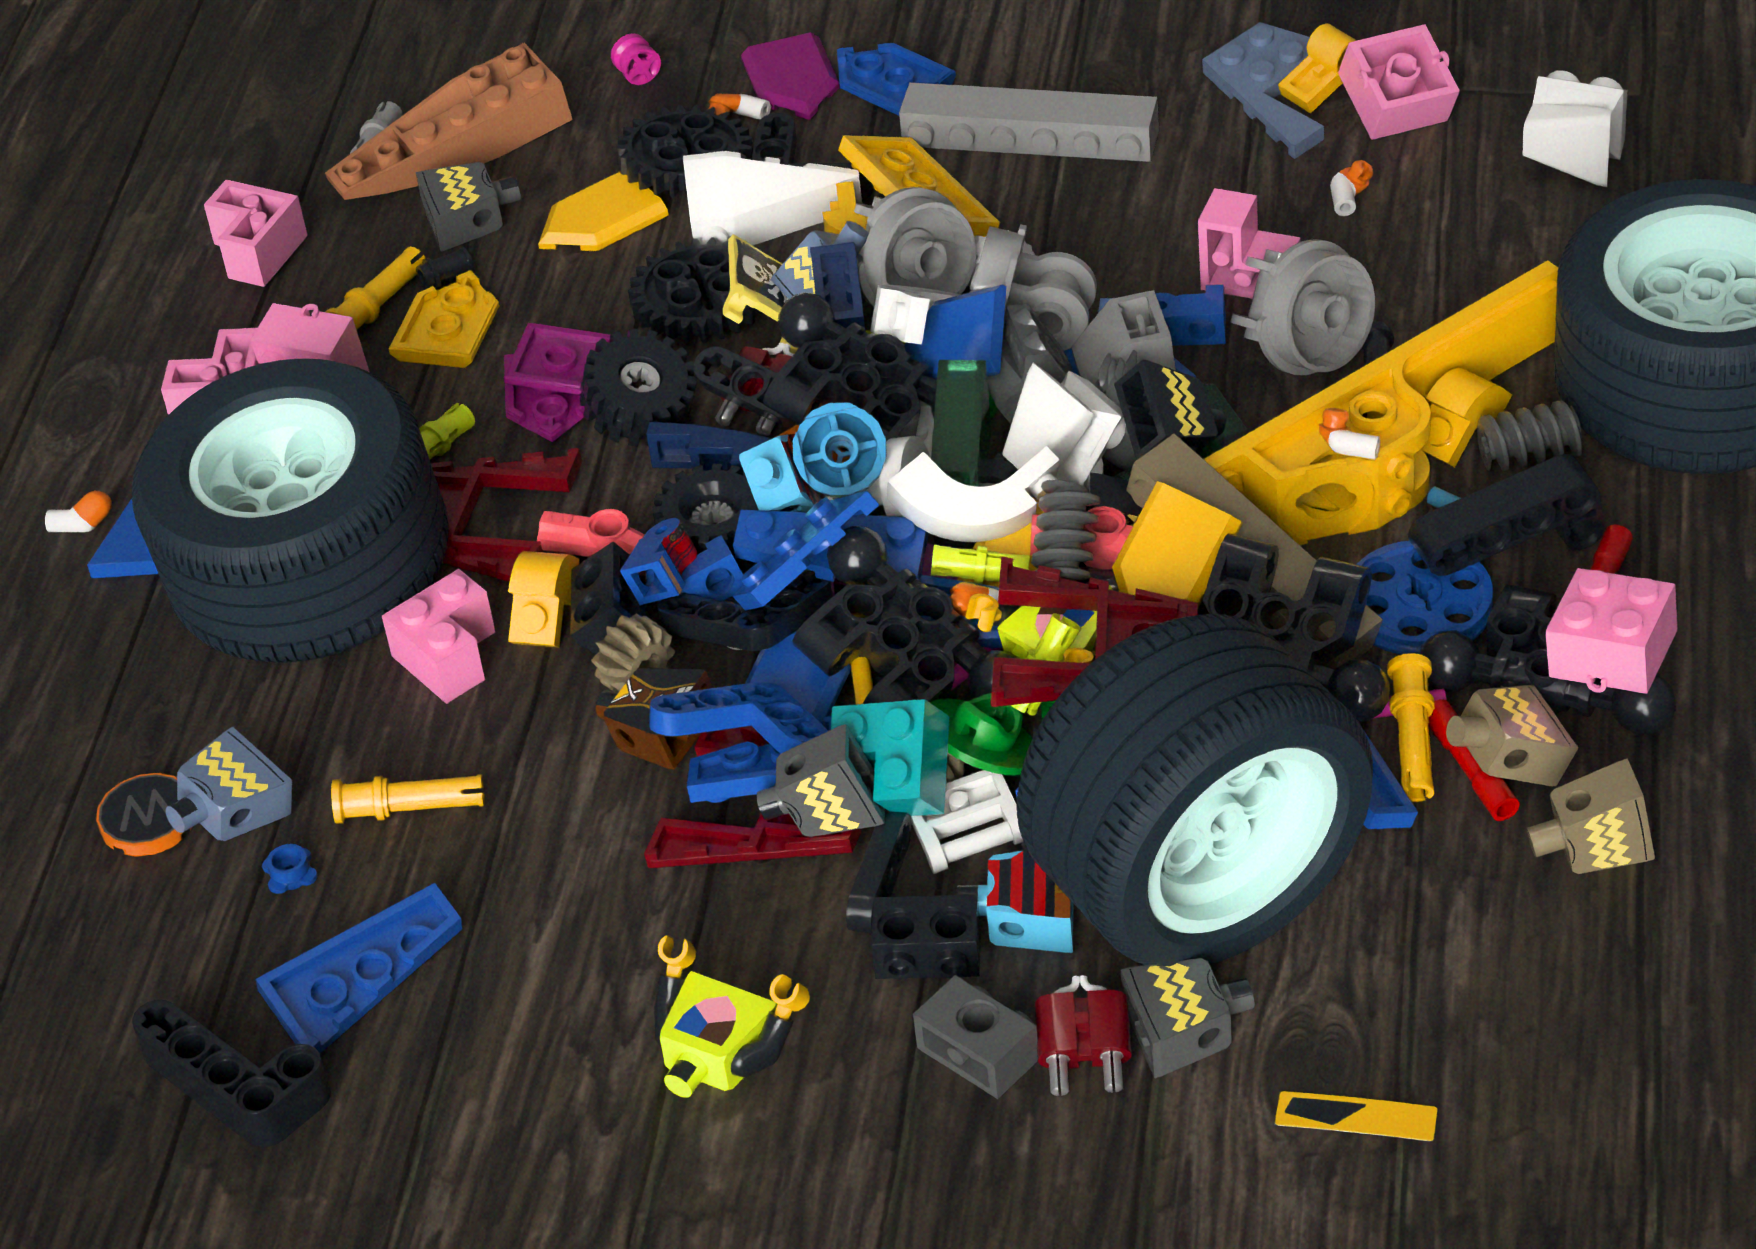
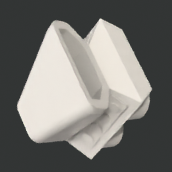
M1554 71L1547 77L1538 76L1533 105L1524 124L1523 156L1597 186L1607 187L1608 159L1620 160L1625 141L1627 90L1622 89L1619 83L1607 77L1596 78L1590 84L1581 83L1576 76L1567 71Z
M1033 362L1028 370L1002 455L1019 470L1047 446L1060 459L1056 479L1077 483L1088 489L1090 473H1103L1102 456L1106 449L1116 447L1123 439L1126 424L1122 410L1089 380L1068 370L1062 383H1060Z

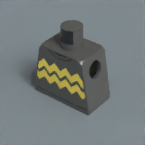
M481 162L415 172L422 206L440 251L451 249L500 230L503 223L499 206L521 200L515 176L491 182L486 167Z
M846 724L781 753L776 759L775 786L757 792L758 807L764 819L769 820L790 814L801 833L808 837L885 824V808L873 802L874 769Z
M1202 958L1182 960L1172 966L1144 965L1121 969L1122 992L1128 998L1129 1019L1154 1078L1164 1076L1228 1048L1232 1043L1231 1015L1255 1008L1252 989L1246 978L1218 985L1209 962Z

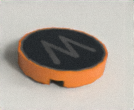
M162 773L141 774L120 782L108 791L98 805L96 818L99 831L106 845L113 850L114 846L123 849L125 855L137 857L155 855L174 847L183 840L182 833L177 832L171 826L166 816V808L178 801L177 777Z

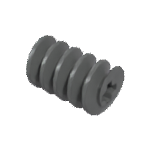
M1562 400L1553 402L1550 409L1545 404L1535 405L1532 413L1529 409L1523 407L1516 410L1514 417L1510 412L1503 411L1498 413L1496 421L1489 414L1481 416L1478 421V445L1487 471L1491 469L1492 460H1497L1502 471H1508L1511 456L1516 458L1520 468L1527 467L1528 453L1531 452L1538 464L1546 459V449H1551L1554 457L1564 454V446L1569 445L1574 457L1581 456L1582 435L1578 416L1571 405L1568 406Z
M1061 480L1044 481L1041 484V488L1047 494L1040 497L1038 506L1045 513L1039 515L1036 520V526L1043 532L1035 535L1033 543L1040 551L1033 553L1031 563L1037 570L1039 565L1061 570L1060 578L1073 581L1089 580L1092 573L1079 568V563L1093 561L1094 554L1082 549L1081 544L1096 541L1097 535L1084 530V525L1098 523L1099 516L1086 511V506L1100 504L1101 497L1088 492L1089 489L1077 483Z

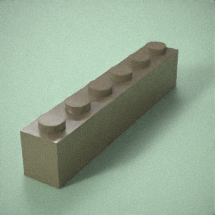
M1172 434L1134 462L1126 491L1131 494L1138 506L1144 507L1156 482L1159 481L1234 516L1243 522L1237 534L1238 536L1278 546V564L1270 592H1280L1288 596L1292 601H1298L1304 596L1317 560L1176 434ZM1366 605L1354 647L1332 660L1324 662L1323 666L1336 669L1349 660L1358 659L1373 647L1383 619ZM1288 609L1278 610L1272 615L1270 624L1274 629L1281 628L1286 624L1289 619ZM1327 621L1319 626L1316 631L1317 641H1325L1333 636L1336 630L1335 621Z

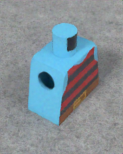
M795 434L777 436L739 454L741 465L758 510L807 513L817 502L825 498L824 494L814 491L801 479L793 461V439ZM798 505V507L794 510H791L790 506Z
M1028 850L997 854L988 859L987 885L957 886V895H978L980 916H987L989 939L994 945L1073 953L1074 904L1034 861Z

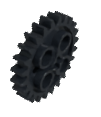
M678 105L675 112H670L667 108L662 107L661 115L658 116L646 112V121L634 118L632 120L633 127H624L623 136H618L617 163L620 165L621 175H627L629 183L639 181L640 190L653 186L654 195H658L664 190H669L671 198H674L679 191H685L687 195L683 156L731 151L741 153V158L751 160L753 154L752 136H749L748 127H742L740 118L730 120L729 112L717 116L715 107L708 109L706 112H700L699 105H695L691 111H685L682 105Z
M711 237L706 245H700L699 240L693 238L689 247H685L678 241L675 243V251L671 252L665 248H660V258L647 256V267L637 266L635 268L637 277L630 278L631 289H628L633 317L640 320L642 329L651 327V331L658 332L657 335L666 332V336L671 339L681 335L683 336L684 344H688L693 336H699L701 342L706 343L711 334H715L722 340L725 338V330L730 329L735 333L741 332L740 323L738 324L723 315V307L730 291L728 240L719 246L716 245L715 238ZM691 270L695 273L698 283L694 278L692 279ZM702 298L704 301H708L709 310L705 308ZM746 305L741 322L753 325L755 323L754 314L764 313Z

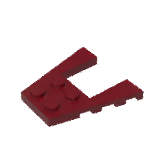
M571 448L568 449V456L545 458L544 451L524 453L522 455L523 461L496 463L495 457L478 458L474 466L454 468L452 461L431 463L448 516V543L443 563L510 582L512 569L519 554L523 551L543 552L541 542L462 536L483 487L570 492L582 465L580 449Z
M1001 557L998 604L1097 611L1095 660L1119 642L1150 626L1168 620L1195 616L1198 613V603L1138 588H1136L1135 595L1108 589V581L1090 577L1089 584L1060 578L1061 570L1039 565L1037 572L1014 567L1012 558ZM994 657L991 707L1055 701L1090 663Z
M752 726L701 733L694 748L698 757L747 741L756 744L758 747L769 744V742ZM760 814L754 828L660 818L644 852L648 868L853 853L862 829L808 837L801 833L790 814L769 820L764 819L762 814Z

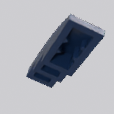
M855 243L810 247L815 294L820 295L831 305L835 316V323L844 328H847L852 323H857L865 328Z
M649 422L646 434L652 468H686L693 471L692 467L702 465L703 471L712 470V464H722L723 470L729 471L731 465L741 467L742 476L745 473L739 459V454L771 440V438L737 430L696 424Z

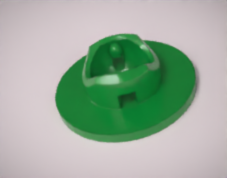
M991 693L970 701L944 698L930 702L949 716V754L969 765L988 772L1011 776L1021 775L1026 753L1033 738L1021 727L1023 716L1019 710L1011 705L991 707Z

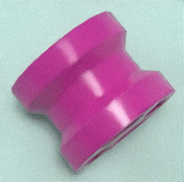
M633 33L621 37L611 50L613 65L622 72L623 76L631 84L642 85L648 83L658 74L661 68L659 54L639 34Z

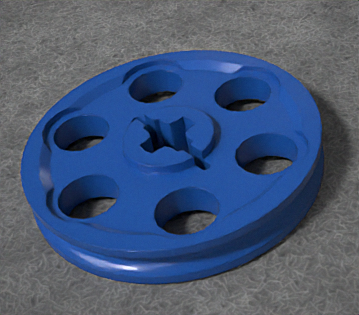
M1410 540L1383 546L1366 555L1356 565L1370 568L1372 574L1383 572L1392 576L1391 579L1383 582L1371 579L1366 605H1376L1386 609L1384 613L1378 614L1383 621L1373 645L1401 655L1409 653L1419 654L1423 643L1439 631L1457 630L1472 640L1477 638L1486 628L1487 619L1493 607V585L1485 567L1480 562H1477L1455 573L1437 576L1431 573L1429 569H1421L1414 565V563L1422 560ZM1467 580L1475 583L1476 586L1463 590L1454 587L1452 584L1457 581ZM1458 613L1467 615L1471 619L1464 623H1453L1447 620L1446 617ZM1409 626H1416L1422 628L1425 632L1418 636H1409L1403 634L1401 630Z

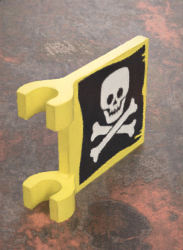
M733 234L728 239L730 291L723 307V315L739 324L743 320V310L748 305L778 322V314L788 298L770 279L782 263ZM783 337L781 338L780 342L789 344ZM789 344L791 346L790 352L795 354L799 348Z

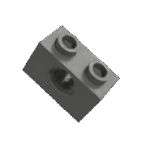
M956 975L913 1013L917 1048L996 1099H999L1038 1061L1037 1027L1033 1021L1023 1012L1013 1011L993 999L984 988L972 986Z

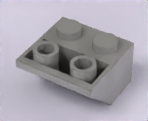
M1154 290L1109 299L1071 347L1079 376L1089 380L1097 388L1099 385L1098 373L1108 353L1111 354V360L1115 359L1117 364L1120 358L1126 364L1130 354L1135 350L1137 352V364L1142 360H1148L1176 370L1171 335Z

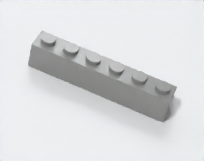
M909 82L899 111L901 136L912 137L922 148L1151 162L1159 132L1157 97Z

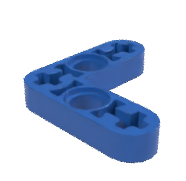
M754 682L661 695L653 698L650 702L649 727L653 732L665 736H683L752 726L781 754L828 731L784 688L767 682Z

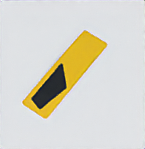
M1282 1091L1279 1094L1275 1124L1278 1126L1335 1130L1433 1141L1437 1108L1434 1106L1375 1099Z

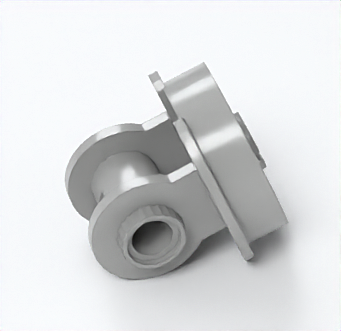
M909 187L897 190L885 198L874 196L872 205L856 203L854 212L868 217L865 230L869 234L859 252L863 257V262L860 261L857 267L860 291L870 306L874 308L878 285L910 286L958 293L960 295L964 292L974 270L976 259L975 238L967 219L945 196L927 188Z
M1020 224L1018 233L990 226L980 262L976 263L970 292L998 285L1007 286L1003 332H1005L1006 306L1028 304L1059 343L1062 350L1070 349L1089 324L1088 310L1094 302L1097 291V282L1093 271L1083 260L1068 253L1051 252L1040 256L1023 253L1027 231L1026 225Z
M1319 239L1302 241L1290 247L1284 253L1266 249L1264 260L1247 256L1245 265L1260 269L1248 316L1233 313L1231 323L1246 327L1244 338L1258 341L1263 354L1272 365L1283 372L1293 375L1330 372L1347 364L1359 352L1368 337L1375 312L1373 284L1368 272L1360 262L1350 257L1344 249L1335 243Z

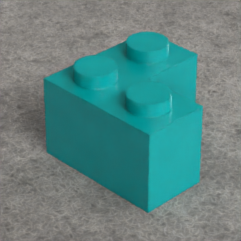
M925 699L832 706L831 730L846 724L874 769L873 802L889 812L908 813L910 816L944 814L949 716Z

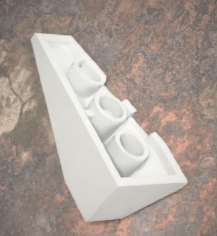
M731 151L683 156L693 238L699 240L700 245H706L711 237L716 240V245L721 246L734 234L753 246L822 223V212L831 211L830 202L838 201L836 183L853 181L856 203H862L859 171L855 169L807 163L803 167L780 164L779 158L766 157L765 161L741 158V153Z

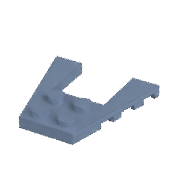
M1259 22L1203 58V73L1230 99L1236 97L1243 104V111L1251 119L1257 117L1265 125L1266 133L1275 142L1281 140L1288 147V154L1296 159L1324 140V126L1274 98L1281 94L1278 84L1308 56L1307 43L1310 37Z

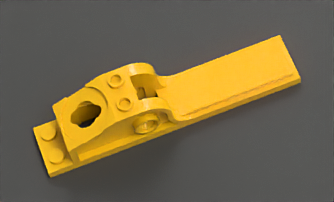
M1548 260L1204 458V460L1299 545L1308 544L1307 540L1348 532V535L1379 529L1395 518L1402 517L1410 509L1422 502L1429 491L1430 464L1426 454L1422 451L1430 436V407L1432 403L1426 399L1428 393L1445 373L1454 368H1463L1489 381L1554 343L1559 267ZM1327 408L1343 409L1349 415L1346 426L1352 432L1380 436V448L1377 459L1361 458L1334 452L1319 433V424L1323 423V411ZM1364 413H1367V418L1363 417L1362 415ZM1315 508H1321V509H1325V510H1329V511L1319 510V509H1315Z

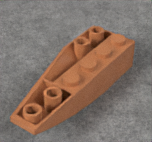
M525 43L509 48L503 54L481 65L474 66L467 72L450 80L325 172L326 177L342 198L347 200L387 194L416 187L418 183L415 172L474 162L487 163L573 120L562 82Z

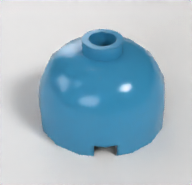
M847 402L828 403L812 410L800 424L793 439V461L801 479L814 491L832 498L845 497L867 490L879 478L886 461V438L878 421L865 410ZM838 448H846L848 451L841 452ZM834 452L838 455L836 462L832 458ZM850 456L849 460L842 463L843 458Z

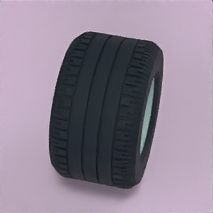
M1692 179L1660 183L1641 188L1612 201L1595 212L1577 228L1565 246L1557 275L1554 351L1556 387L1560 399L1567 403L1568 406L1571 405L1574 408L1580 422V427L1592 438L1617 454L1657 469L1690 474L1730 473L1756 467V186L1725 180Z
M322 359L272 361L241 369L208 384L178 405L159 425L144 447L133 475L132 505L135 519L177 617L203 643L215 650L242 659L280 663L308 661L341 653L374 638L385 631L382 619L383 614L432 584L440 570L447 549V511L414 413L398 391L385 380L366 370L335 361Z
M1223 614L1195 615L1168 620L1137 632L1110 648L1086 667L1054 702L1038 727L1022 766L1016 807L1019 831L1034 861L1117 951L1143 965L1172 966L1182 960L1202 958L1208 961L1209 964L1238 955L1275 934L1299 915L1332 880L1351 852L1367 815L1373 777L1372 752L1366 734L1355 716L1285 650L1274 637L1261 627L1245 619Z

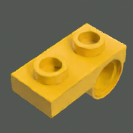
M1325 23L1320 25L1308 40V56L1278 84L1281 95L1311 114L1343 83L1338 71L1348 43L1357 40L1331 24Z

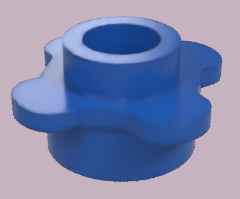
M285 844L272 850L262 864L264 872L268 873L271 878L268 882L269 890L273 893L281 894L287 890H295L303 885L313 884L317 879V871L311 868L309 864L312 858L311 852L296 844Z

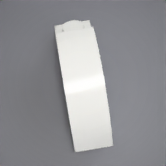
M878 285L870 331L875 334H889L903 342L922 344L927 312L935 301L959 296L960 294L910 286Z
M1046 446L1006 480L991 486L974 487L951 479L925 452H922L888 481L887 499L904 517L930 534L961 542L991 541L1013 534L1032 522V514H1036L1037 502L1032 497L1039 500L1040 497L1047 494L1042 490L1041 484L1047 480H1057L1060 459Z

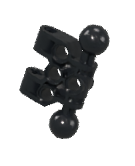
M805 292L795 294L784 302L778 314L780 332L789 344L799 349L770 383L763 400L766 407L800 426L812 410L828 403L847 402L865 410L878 421L886 442L890 438L916 436L921 410L919 400L931 406L935 425L948 435L956 437L969 436L982 428L989 414L988 402L985 392L974 382L963 379L951 380L945 384L932 378L933 367L924 361L918 362L914 360V356L905 351L904 344L897 337L889 334H868L865 332V328L857 323H852L847 328L835 323V316L831 305L820 295ZM841 448L844 452L848 451L846 448Z
M850 526L843 531L846 535L836 544L828 547L827 558L831 572L836 579L845 583L846 586L801 625L794 635L793 645L828 676L835 675L858 657L869 659L874 670L884 676V678L869 692L863 704L921 699L931 702L937 699L949 698L954 682V666L957 664L969 674L968 685L970 694L974 699L991 693L994 657L1020 658L1009 651L991 650L987 652L977 643L980 631L962 619V616L953 609L952 601L944 591L921 583L916 578V575L907 568L896 572L887 564L889 557L886 543L877 532L862 526ZM851 613H860L865 615L866 617H856ZM920 616H929L935 620H925ZM886 644H895L902 649H893ZM922 676H933L937 679V681H930L923 678Z
M1228 533L1219 548L1203 598L1209 614L1224 615V608L1227 602L1233 598L1242 597V608L1234 617L1245 619L1267 631L1340 701L1359 722L1368 721L1381 714L1389 701L1390 684L1387 675L1379 665L1368 660L1355 659L1347 661L1336 669L1323 666L1324 662L1330 661L1354 647L1370 591L1371 569L1320 557L1314 565L1304 596L1298 601H1292L1288 596L1280 592H1270L1278 564V546ZM1288 609L1289 619L1286 624L1281 628L1271 629L1270 619L1272 615L1278 610ZM1327 621H1335L1336 630L1333 636L1325 641H1317L1316 631L1319 626Z
M1506 584L1487 619L1486 655L1479 653L1477 645L1470 637L1457 630L1439 631L1430 636L1423 643L1419 654L1428 657L1432 664V674L1428 678V684L1436 689H1444L1445 692L1460 691L1469 686L1474 680L1488 683L1490 688L1534 685L1554 714L1561 711L1566 712L1571 707L1577 708L1578 715L1586 717L1592 715L1595 707L1612 710L1614 718L1619 724L1636 735L1654 734L1664 729L1673 719L1676 710V698L1673 688L1665 679L1656 675L1647 694L1606 687L1603 692H1594L1588 688L1586 683L1549 677L1546 629L1556 611L1557 596L1554 593ZM1596 678L1594 684L1601 685V679Z

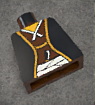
M641 668L632 674L619 693L603 691L596 702V713L600 719L605 721L616 746L622 752L667 769L675 770L701 733L665 736L653 732L649 727L650 702L653 698L661 695L714 687L706 670Z

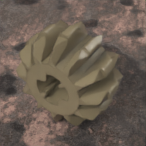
M636 613L631 618L621 615L616 627H606L607 635L604 640L596 642L600 650L591 660L597 667L595 676L600 679V682L613 692L619 693L632 674L641 668L670 669L667 661L674 655L675 651L670 646L672 636L663 627L647 616H640Z

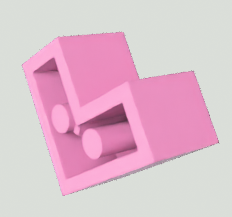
M225 180L204 204L214 244L220 246L229 279L265 287L308 236L297 195Z
M1214 188L1198 219L1201 290L1206 291V285L1224 284V294L1252 299L1260 269L1246 266L1247 256L1264 260L1266 249L1284 253L1290 247L1300 243V237L1259 231L1257 195Z
M257 328L220 329L212 358L168 360L161 388L168 415L184 400L208 384L241 369L258 365L250 342Z
M460 569L455 570L382 615L391 656L446 704L485 680L477 643L495 633L487 591Z

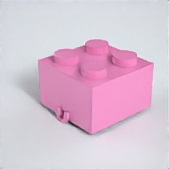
M1426 24L1349 42L1338 71L1371 140L1448 121L1460 92L1448 69V54L1445 51L1439 52Z
M272 303L250 340L258 364L286 359H322L355 366L370 372L353 318L321 312L315 304H307L302 308ZM309 310H314L311 314L312 316H310Z
M1577 568L1546 629L1549 677L1586 683L1588 688L1594 692H1603L1606 687L1647 694L1677 632L1675 584L1649 578H1637L1605 573L1599 570ZM1596 678L1601 679V685L1594 684Z

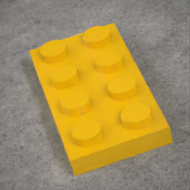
M843 135L838 151L852 163L853 169L862 173L873 184V188L885 197L903 188H927L942 194L953 203L956 209L969 222L974 236L986 237L990 226L999 227L1000 221L912 137Z

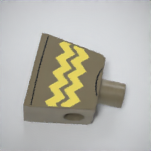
M1534 685L1479 689L1473 693L1461 716H1453L1446 728L1448 742L1452 746L1467 747L1484 773L1489 776L1540 785L1557 786L1578 750V746Z
M1628 758L1553 789L1550 793V800L1554 819L1526 827L1528 839L1535 857L1563 849L1572 872L1577 874L1655 859L1644 795Z

